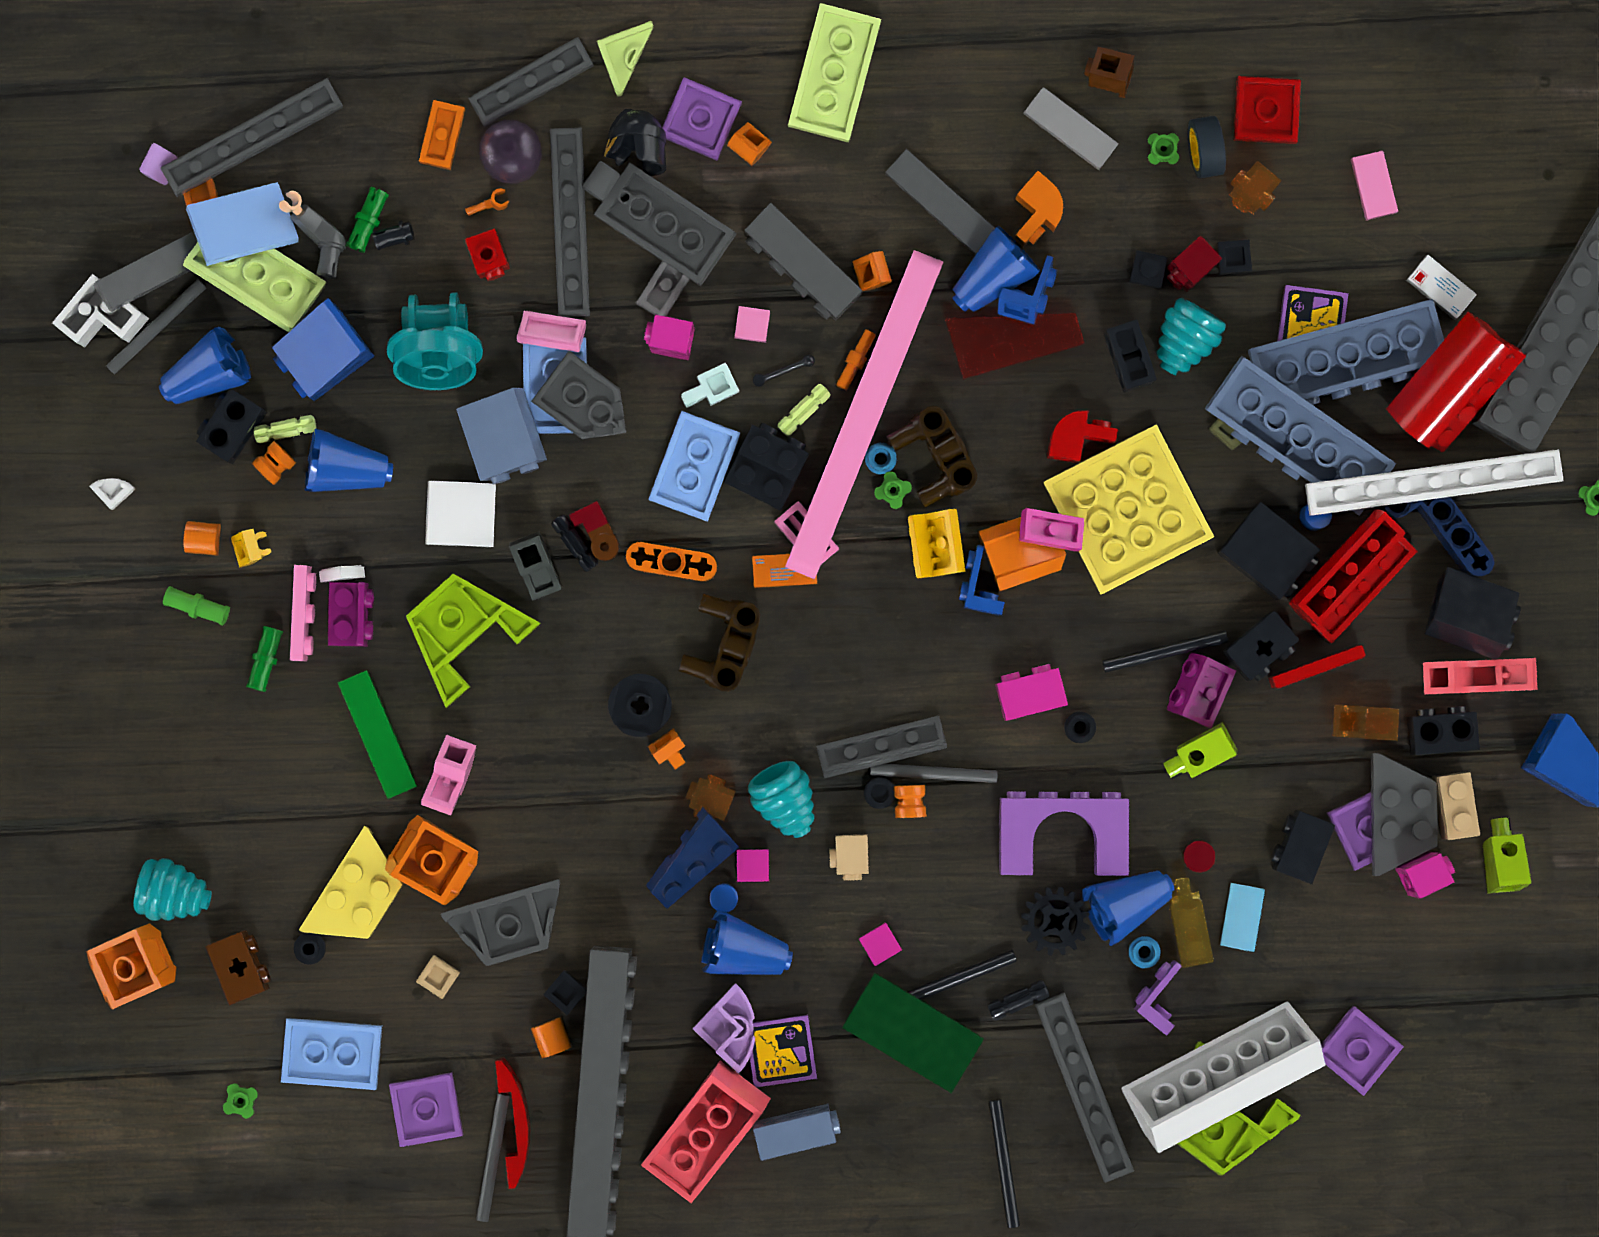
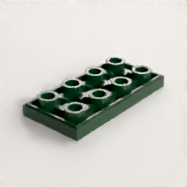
M877 973L873 974L842 1026L843 1029L950 1093L955 1089L984 1040V1037Z

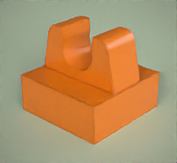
M674 728L648 746L659 765L668 759L676 770L685 763L679 752L685 745Z

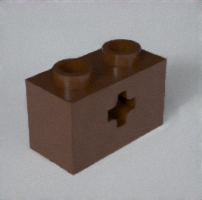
M247 930L205 946L229 1005L270 989L268 982H271L270 973L265 964L260 965L256 955L259 952L257 941L253 934L248 935ZM238 960L247 963V967L243 969V972L242 970L236 971L234 965L238 964Z

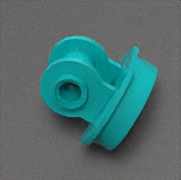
M450 293L449 304L419 305L417 295H409L408 307H402V330L394 334L387 343V355L393 363L395 377L408 386L423 390L453 389L470 382L476 375V364L482 358L483 346L479 338L468 331L466 304H460L458 293Z

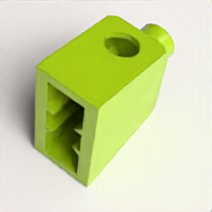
M1221 722L1178 746L1176 749L1178 755L1163 764L1172 780L1186 772L1193 778L1236 756L1238 749L1225 725ZM1199 750L1203 753L1204 758L1195 761L1191 758L1190 753Z
M1510 818L1492 819L1493 837L1483 842L1488 894L1520 891L1531 884L1523 834L1512 835ZM1501 848L1507 851L1508 856L1503 854Z

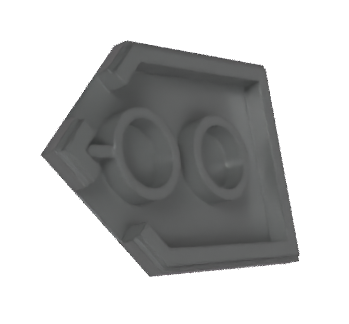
M568 351L531 400L532 403L581 439L626 433L620 388L570 351Z

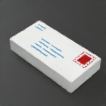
M1429 255L1422 260L1406 280L1429 300L1433 299L1434 304L1454 320L1461 315L1477 295Z

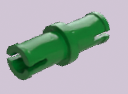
M374 187L369 188V193L361 212H357L355 215L357 221L346 246L356 251L359 249V252L365 253L374 228H378L380 224L378 218L389 194L380 189L376 191Z
M263 626L257 653L252 655L254 663L246 687L266 692L273 665L276 666L278 659H275L283 631Z

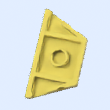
M364 826L301 925L299 929L301 932L369 939L402 888L403 882L390 876L385 870L388 858L384 851L381 850L369 827Z

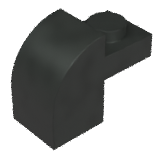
M540 532L509 543L510 551L520 576H523L532 601L562 590L550 559V554Z

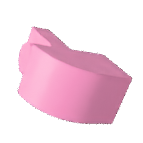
M446 735L435 760L434 772L423 795L421 805L452 815L458 798L462 795L473 764L476 745Z

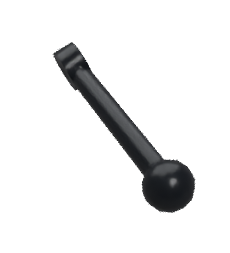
M808 354L804 356L803 360L765 375L756 374L753 377V383L757 387H762L767 380L803 366H813L815 358Z

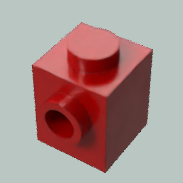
M495 228L465 239L480 279L486 277L487 281L495 280L505 275L504 270L510 269Z

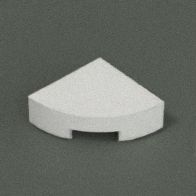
M115 478L98 480L89 486L111 510L115 509L136 489L130 483Z
M353 565L322 569L319 571L320 582H332L364 578L365 572L364 566Z

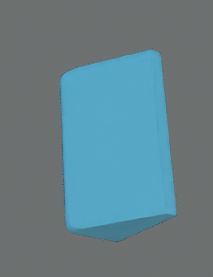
M1230 883L1220 941L1221 946L1254 952L1265 889Z

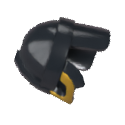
M624 109L610 127L604 156L614 159L616 165L620 166L628 160L632 151H636V156L639 160H642L643 171L651 177L663 174L666 171L665 130L662 129L657 118L650 112Z

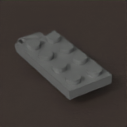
M599 161L582 186L584 190L602 201V204L593 215L699 286H702L736 236L735 231L633 164L628 163L625 167L626 169L620 175L613 168ZM626 195H628V196H629V200L626 201V202H623V201H622L623 197L626 196Z

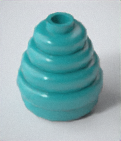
M1178 298L1175 301L1174 307H1169L1164 314L1166 320L1160 328L1163 335L1159 337L1158 342L1161 347L1156 352L1157 357L1162 360L1159 366L1173 375H1176L1178 370L1188 372L1192 364H1199L1202 357H1208L1213 347L1216 348L1221 344V334L1226 328L1225 323L1196 304L1184 298Z
M779 762L761 771L750 781L748 785V792L751 795L750 802L766 821H770L773 827L780 828L783 835H793L794 838L802 837L811 830L810 825L815 818V815L812 813L814 807L811 800L812 789L809 787L810 780L808 775L800 769L796 762Z
M167 858L159 860L149 859L143 864L137 880L134 894V910L137 914H145L146 918L152 921H157L161 918L169 921L174 919L175 916L182 919L187 917L188 914L197 916L202 909L207 910L209 908L212 891L207 890L206 882L203 879H197L193 872H186L183 865H174V862Z

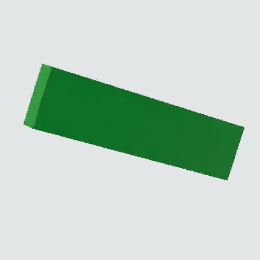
M368 670L338 682L387 799L418 787Z

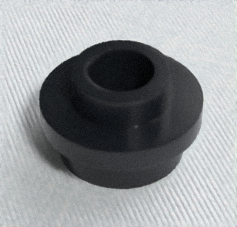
M1075 712L1066 719L1064 731L1071 741L1085 743L1093 738L1096 732V723L1088 713ZM1078 721L1083 722L1086 726L1085 731L1081 734L1076 733L1074 730V725Z
M302 934L294 944V954L304 964L311 965L319 962L326 952L325 941L318 934ZM306 943L314 945L315 951L312 955L305 953L304 946Z

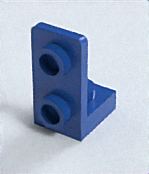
M1047 255L1033 296L1018 289L1009 290L1002 288L998 302L999 315L1031 324L1035 323L1037 314H1043L1047 305L1048 295H1044L1046 288H1052L1056 279L1057 269L1053 268L1054 257Z
M977 545L975 551L969 550L966 569L971 570L969 582H962L959 600L964 601L963 608L1001 616L1005 602L998 601L999 595L980 591L979 597L974 596L984 546Z

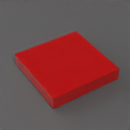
M1238 76L1236 82L1233 141L1297 144L1301 80Z

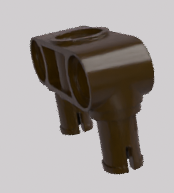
M937 406L926 407L923 411L913 415L909 424L886 436L894 452L919 439L921 441L925 440L931 456L942 471L940 479L916 491L924 508L948 495L951 497L958 496L969 491L977 481L976 469L969 458L962 439L955 428H953L943 409ZM933 413L940 417L941 426L938 429L931 430L924 425V417L927 414ZM965 469L970 473L971 481L968 485L962 486L954 481V472L956 470Z
M703 594L698 611L725 620L724 623L728 624V627H726L720 643L717 661L712 659V662L684 654L679 672L703 679L709 687L729 692L738 687L745 667L748 665L760 624V612L752 603L738 599H732L729 602ZM744 608H750L756 616L754 623L749 626H743L737 620V614ZM725 668L732 669L736 675L735 682L728 687L722 686L718 682V674Z

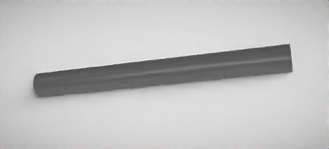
M197 279L106 365L113 374H116L206 289L205 285Z
M881 764L870 768V775L997 783V770Z
M497 1093L476 1220L482 1222H489L510 1095Z

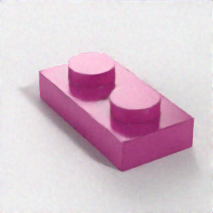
M1030 508L1023 509L1019 541L1071 551L1082 550L1084 518Z

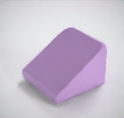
M153 143L139 170L146 177L167 185L168 181L160 168L178 157Z

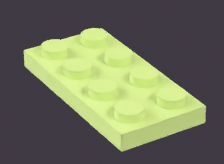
M820 3L788 127L849 143L881 19Z
M197 242L183 263L184 267L288 333L299 324L326 285L325 280L276 249L207 266Z

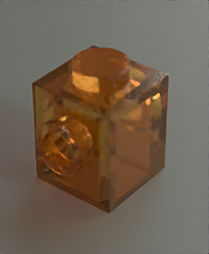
M1256 161L1248 172L1242 169L1230 184L1235 188L1229 195L1233 198L1232 203L1244 213L1249 211L1254 214L1259 208L1265 211L1276 198L1272 192L1282 180L1260 162Z
M708 774L707 779L700 777L698 783L691 782L685 799L691 801L689 808L694 809L693 816L697 817L701 808L704 807L712 817L725 821L736 790L725 787L726 780Z

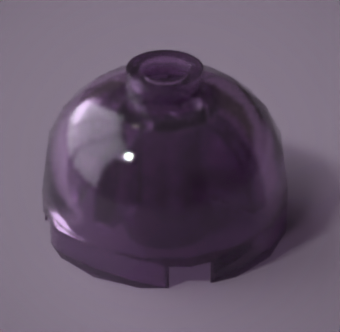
M502 120L493 124L484 133L479 145V158L485 171L494 180L519 184L530 179L538 171L542 159V145L537 134L527 124L517 120Z

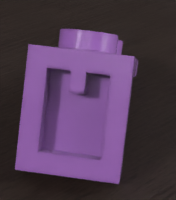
M1175 960L1170 964L1165 962L1154 975L1157 981L1150 989L1147 986L1144 987L1134 1000L1137 1003L1134 1009L1166 1036L1174 1027L1168 1021L1172 1015L1158 1003L1154 1008L1150 1005L1181 968L1182 965Z

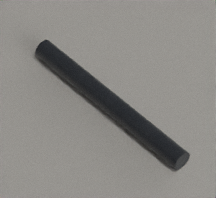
M1224 630L1103 660L1102 664L1105 673L1228 643V637Z
M1013 950L908 992L922 1000L1013 964L1017 960Z
M1001 1099L989 1101L1007 1227L1015 1228L1020 1226L1002 1101Z

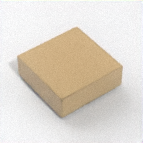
M433 955L416 982L443 999L460 974V971L438 956Z

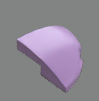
M735 983L693 1027V1030L738 1074L748 1062L755 1043V1036H753L754 1012L743 990Z

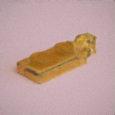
M1189 878L1175 879L1177 896L1172 897L1171 905L1169 906L1181 967L1186 968L1212 963L1214 959L1203 903L1199 892H1191Z

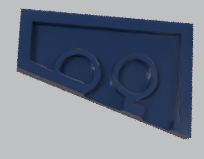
M704 807L697 814L699 820L691 831L686 829L680 837L682 843L676 852L667 855L646 885L666 909L739 848L737 843Z

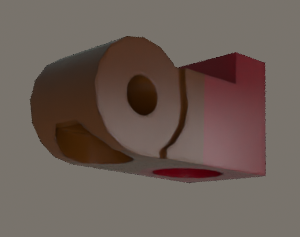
M598 501L569 515L575 527L581 524L584 525L592 541V554L597 559L609 561L617 556L619 552L618 540Z

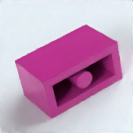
M655 315L654 322L648 321L644 340H646V344H649L651 353L689 360L695 328L693 322Z
M1050 664L1031 668L1033 675L1020 677L1019 672L1001 676L1002 682L995 684L1004 721L1068 705L1059 668L1051 670Z
M1427 851L1395 868L1407 895L1418 899L1454 883L1451 874L1455 873L1453 865L1447 856L1442 857L1441 853Z

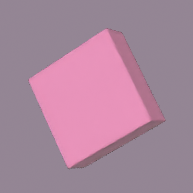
M739 306L735 339L766 343L770 310Z

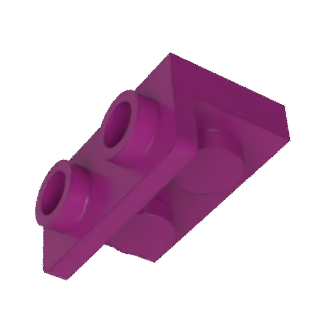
M329 582L328 646L367 647L368 640L373 639V621H368V608H373L374 591L369 589V583Z
M1193 652L1190 653L1182 666V674L1178 683L1170 694L1167 710L1211 729L1236 670L1209 657Z

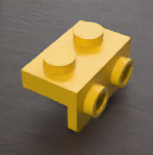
M957 509L908 516L909 534L914 558L913 564L917 578L938 577L965 572Z

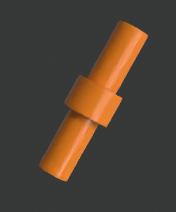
M865 329L855 350H850L845 360L847 365L836 386L845 391L848 390L858 369L862 370L867 361L865 356L876 334Z

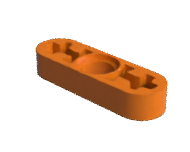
M644 542L632 544L626 552L627 563L637 571L701 582L711 580L717 572L715 559L710 554ZM639 548H645V554L655 556L654 550H661L657 559L658 569L651 568L654 563L652 561L645 560L642 566L636 565L637 561L632 558V553H638ZM668 553H676L680 556L681 565L675 571H668L663 566V558ZM685 555H692L690 562L700 563L701 558H706L707 564L712 566V570L706 571L704 576H699L697 569L689 568V574H683L682 572L686 567Z

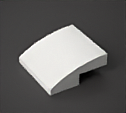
M428 481L425 544L493 547L496 484Z

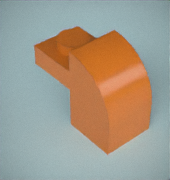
M1037 171L1015 198L1016 201L1033 214L1014 237V240L1022 247L1028 241L1034 244L1045 232V229L1041 227L1043 224L1054 232L1063 214V200L1059 190L1050 180Z

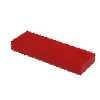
M1356 645L1268 677L1271 688L1279 689L1364 658L1366 654L1362 645Z

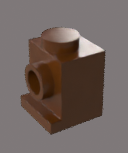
M1098 47L1095 57H1089L1084 75L1089 77V86L1119 93V97L1125 98L1134 72L1135 55Z

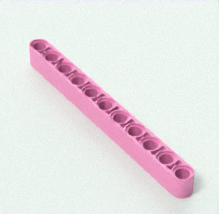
M916 250L913 251L785 568L813 579L816 578L943 261Z

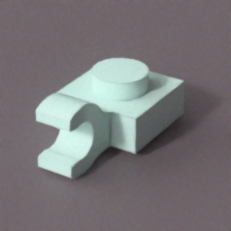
M724 363L698 375L697 379L700 385L682 393L681 398L686 408L706 397L710 406L739 393V389L727 364Z

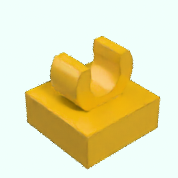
M249 529L231 537L239 568L252 565L271 553L270 548L262 550L258 547L257 540L267 536L266 532L255 534L254 529Z

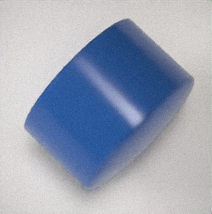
M1308 504L1300 511L1301 524L1310 531H1318L1326 527L1332 519V513L1309 516Z
M718 884L710 893V904L716 911L729 912L737 905L738 893L730 884Z

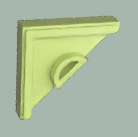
M652 21L597 41L617 97L622 96L652 32Z

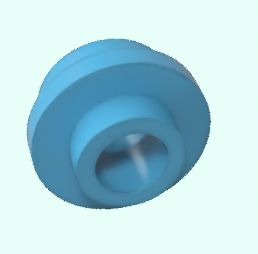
M886 443L872 445L865 455V463L868 469L880 475L890 472L897 461L893 448ZM878 453L886 455L887 461L885 464L879 465L875 462V456Z
M1141 936L1132 941L1128 953L1133 964L1140 968H1150L1158 962L1161 950L1159 944L1154 939ZM1142 946H1147L1150 949V954L1146 958L1139 956L1138 952Z

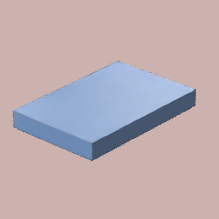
M278 182L187 205L186 211L207 266L298 242L299 237L290 218V213L283 212L279 208V202L284 200Z
M583 338L580 351L570 352L586 364L587 339ZM523 343V389L538 434L573 433L531 402L568 351Z
M681 411L648 500L708 522L741 433Z
M287 1018L281 1082L376 1090L383 1025Z

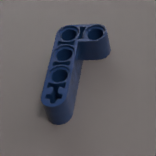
M1451 497L1402 503V509L1399 513L1391 511L1388 505L1379 506V510L1385 511L1392 519L1403 517L1416 508L1463 573L1474 577H1482L1492 571L1494 558ZM1436 503H1440L1446 508V516L1443 520H1439L1433 515V507ZM1454 529L1461 530L1465 535V541L1461 546L1454 544L1451 539ZM1473 545L1474 549L1469 550V553L1461 554V551L1469 549ZM1480 557L1482 559V562L1479 564L1480 568L1473 569L1471 566L1474 563L1473 558Z

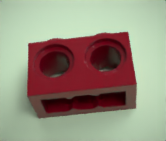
M1200 235L1166 268V271L1169 273L1167 279L1177 290L1180 291L1183 288L1187 293L1222 258Z

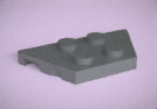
M1371 753L1372 876H1380L1438 846L1437 782L1379 753Z
M560 879L441 913V916L486 966L549 948L561 884Z

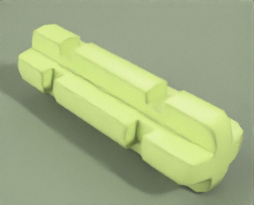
M818 384L811 391L810 396L806 395L789 412L790 415L788 417L785 416L778 422V428L783 434L790 436L797 429L796 426L798 424L802 425L819 408L818 405L820 403L823 404L830 397V392L822 384Z
M306 415L301 416L299 420L292 418L270 423V426L266 424L255 426L254 436L258 443L270 442L272 438L279 440L298 436L300 432L304 434L312 433L314 429H317L314 416Z

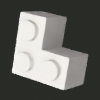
M92 274L52 323L77 344L86 347L103 325H106L120 338L130 343L149 318L131 303L110 312L94 287V283L100 280V278Z

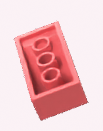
M720 1060L642 1162L641 1166L692 1203L762 1115L771 1098Z

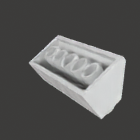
M1287 1001L1122 1087V1091L1143 1133L1157 1152L1160 1153L1325 1066L1320 1040Z

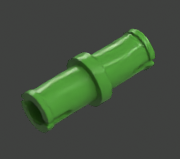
M171 586L168 587L163 598L164 606L187 612L189 617L195 619L201 617L219 623L222 626L226 623L230 612V607L227 605L224 606L204 599L205 597L202 594L196 593L192 595L174 589Z

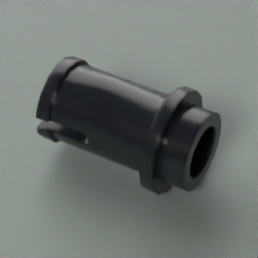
M403 220L399 221L398 225L372 231L373 240L378 251L401 243L409 245L410 241L415 240L411 223H404Z

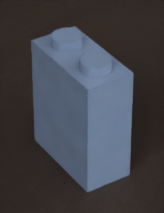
M511 388L456 409L480 481H492L493 485L511 479L510 473L520 470L521 474L539 469L538 463L547 460L523 388Z
M828 1104L757 1120L753 1128L761 1161L836 1143V1134L841 1133L836 1110L830 1111Z

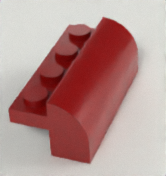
M1467 312L1389 404L1386 410L1417 441L1428 448L1432 446L1444 453L1524 360L1526 355L1521 349L1501 338L1488 323Z
M1375 509L1291 599L1289 604L1303 620L1307 621L1327 642L1332 644L1418 551L1403 537L1406 532L1385 511Z

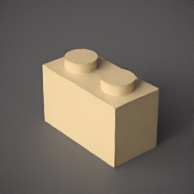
M1471 772L1432 776V780L1437 782V814L1441 839L1454 840L1480 836Z

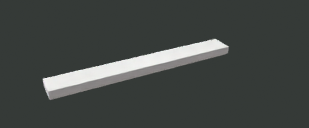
M1558 449L1305 484L1309 516L1556 483L1564 480Z

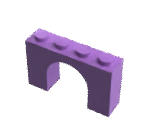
M1008 791L1007 798H999L1000 875H1033V839L1037 827L1049 815L1066 811L1081 816L1089 824L1093 832L1094 874L1097 876H1129V799L1121 798V792H1102V798H1089V792H1070V798H1058V792H1039L1038 798H1026V792Z

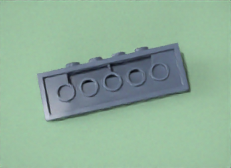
M1430 299L1251 348L1248 350L1250 361L1310 404L1316 405L1321 403L1319 398L1321 396L1331 394L1332 399H1338L1351 395L1350 389L1362 386L1363 391L1381 387L1380 380L1392 377L1393 382L1396 383L1412 378L1411 372L1422 367L1444 341L1434 301Z
M1243 356L1239 358L1205 407L1208 412L1234 429L1231 433L1234 438L1245 445L1251 441L1259 446L1256 453L1272 463L1276 458L1285 464L1281 470L1295 480L1302 476L1310 483L1389 473L1396 465L1394 461ZM1364 509L1351 511L1360 516Z

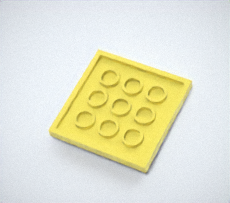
M1157 424L1043 482L1059 514L1084 518L1082 550L1078 552L1100 595L1214 537Z

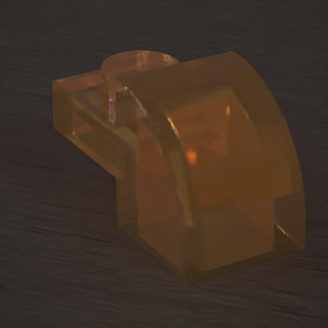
M1334 705L1333 736L1398 741L1400 709Z

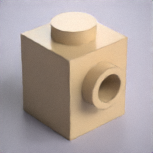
M867 834L835 835L836 849H829L830 868H836V874L843 875V880H862V874H869Z

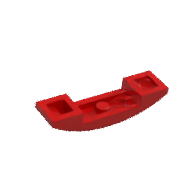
M498 1058L495 1061L498 1093L511 1092L518 1152L508 1153L505 1159L508 1188L515 1189L524 1172L529 1154L530 1116L526 1097L516 1073L505 1058Z

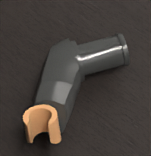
M287 192L286 196L292 200V206L285 200L279 202V208L286 213L293 212L290 217L291 220L321 249L316 275L326 279H336L340 253L346 249L344 236L335 226L305 204L301 205L302 199L297 192Z

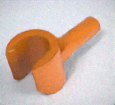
M502 188L496 189L490 199L465 208L467 215L469 216L490 208L504 210L508 206L509 201L499 204L494 198L497 195L504 194L506 190Z

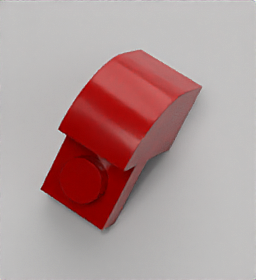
M1089 411L1072 412L1062 418L1053 429L1050 436L1047 458L1079 463L1084 439L1113 444L1116 442L1118 429L1111 428V422L1103 420H1092V424H1087Z

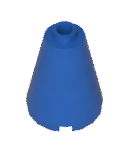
M1000 226L992 230L953 288L956 294L953 300L963 311L970 309L975 312L999 298L1002 288L1013 290L1034 278L1040 272V269L1024 250H1021L1015 243L1016 241Z
M218 326L210 330L161 377L159 389L165 400L180 404L230 388L239 387L249 382L248 379L251 378V371L247 359L241 349L237 352L234 350L230 343L234 342L235 339L224 328Z
M314 429L308 455L309 463L305 476V491L323 492L383 488L385 481L391 482L393 463H388V456L324 430Z
M1153 871L1089 885L1082 890V899L1084 902L1089 900L1091 910H1088L1090 914L1088 917L1094 929L1103 941L1110 939L1109 945L1112 946L1120 942L1170 901L1174 885L1167 874L1163 875L1160 871Z
M717 911L714 914L712 920H716L717 924L715 929L708 928L701 963H705L707 966L702 968V972L709 974L781 975L784 969L788 970L790 968L793 952L789 951L787 943L726 912Z

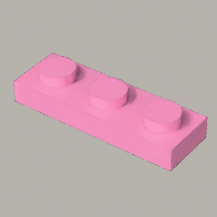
M294 565L290 661H307L308 655L313 654L314 641L313 636H309V623H314L315 606L310 604V592H315L316 573H311V567L306 565Z

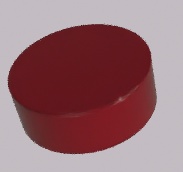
M1197 840L1190 842L1185 847L1183 862L1188 869L1201 873L1208 871L1214 865L1215 851L1207 842Z

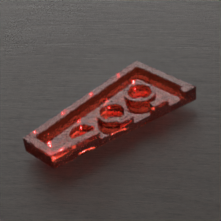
M1076 313L1037 314L1034 324L1006 316L945 318L963 380L1085 344Z

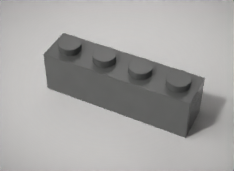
M772 203L745 229V235L748 237L745 240L747 245L757 254L763 251L771 259L768 262L769 266L780 276L786 273L794 281L791 287L803 298L809 295L816 302L813 306L814 309L826 320L831 317L837 321L862 295V289Z

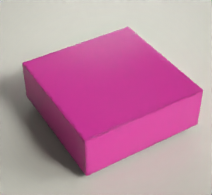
M769 849L737 850V882L769 881Z
M886 922L859 938L874 966L902 951Z

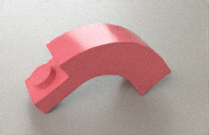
M1536 658L1423 662L1424 694L1538 690Z

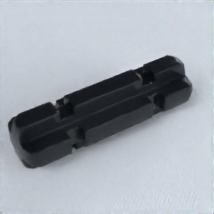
M564 514L554 519L551 523L557 534L560 533L562 535L560 538L572 555L579 559L578 563L582 569L588 572L596 567L598 560L592 552L589 553V547L576 529L571 528L572 524Z
M1043 980L1030 984L1031 988L1029 989L1024 987L1004 996L1002 1001L997 999L990 1002L988 1009L992 1018L999 1020L1006 1017L1005 1013L1010 1012V1014L1034 1004L1033 1001L1036 999L1039 1002L1048 998L1049 991Z

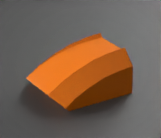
M1021 517L977 533L981 545L984 546L998 592L1060 571L1066 557L1065 549L1019 541Z
M417 815L408 823L393 851L388 855L385 870L390 876L442 905H446L459 895L476 867L478 851L442 828Z
M150 923L86 951L89 965L103 997L111 1009L175 982L177 967L171 960L161 937V931Z

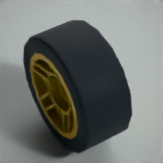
M1216 116L1190 119L1188 124V144L1192 166L1197 178L1223 175L1226 170V152L1219 120Z

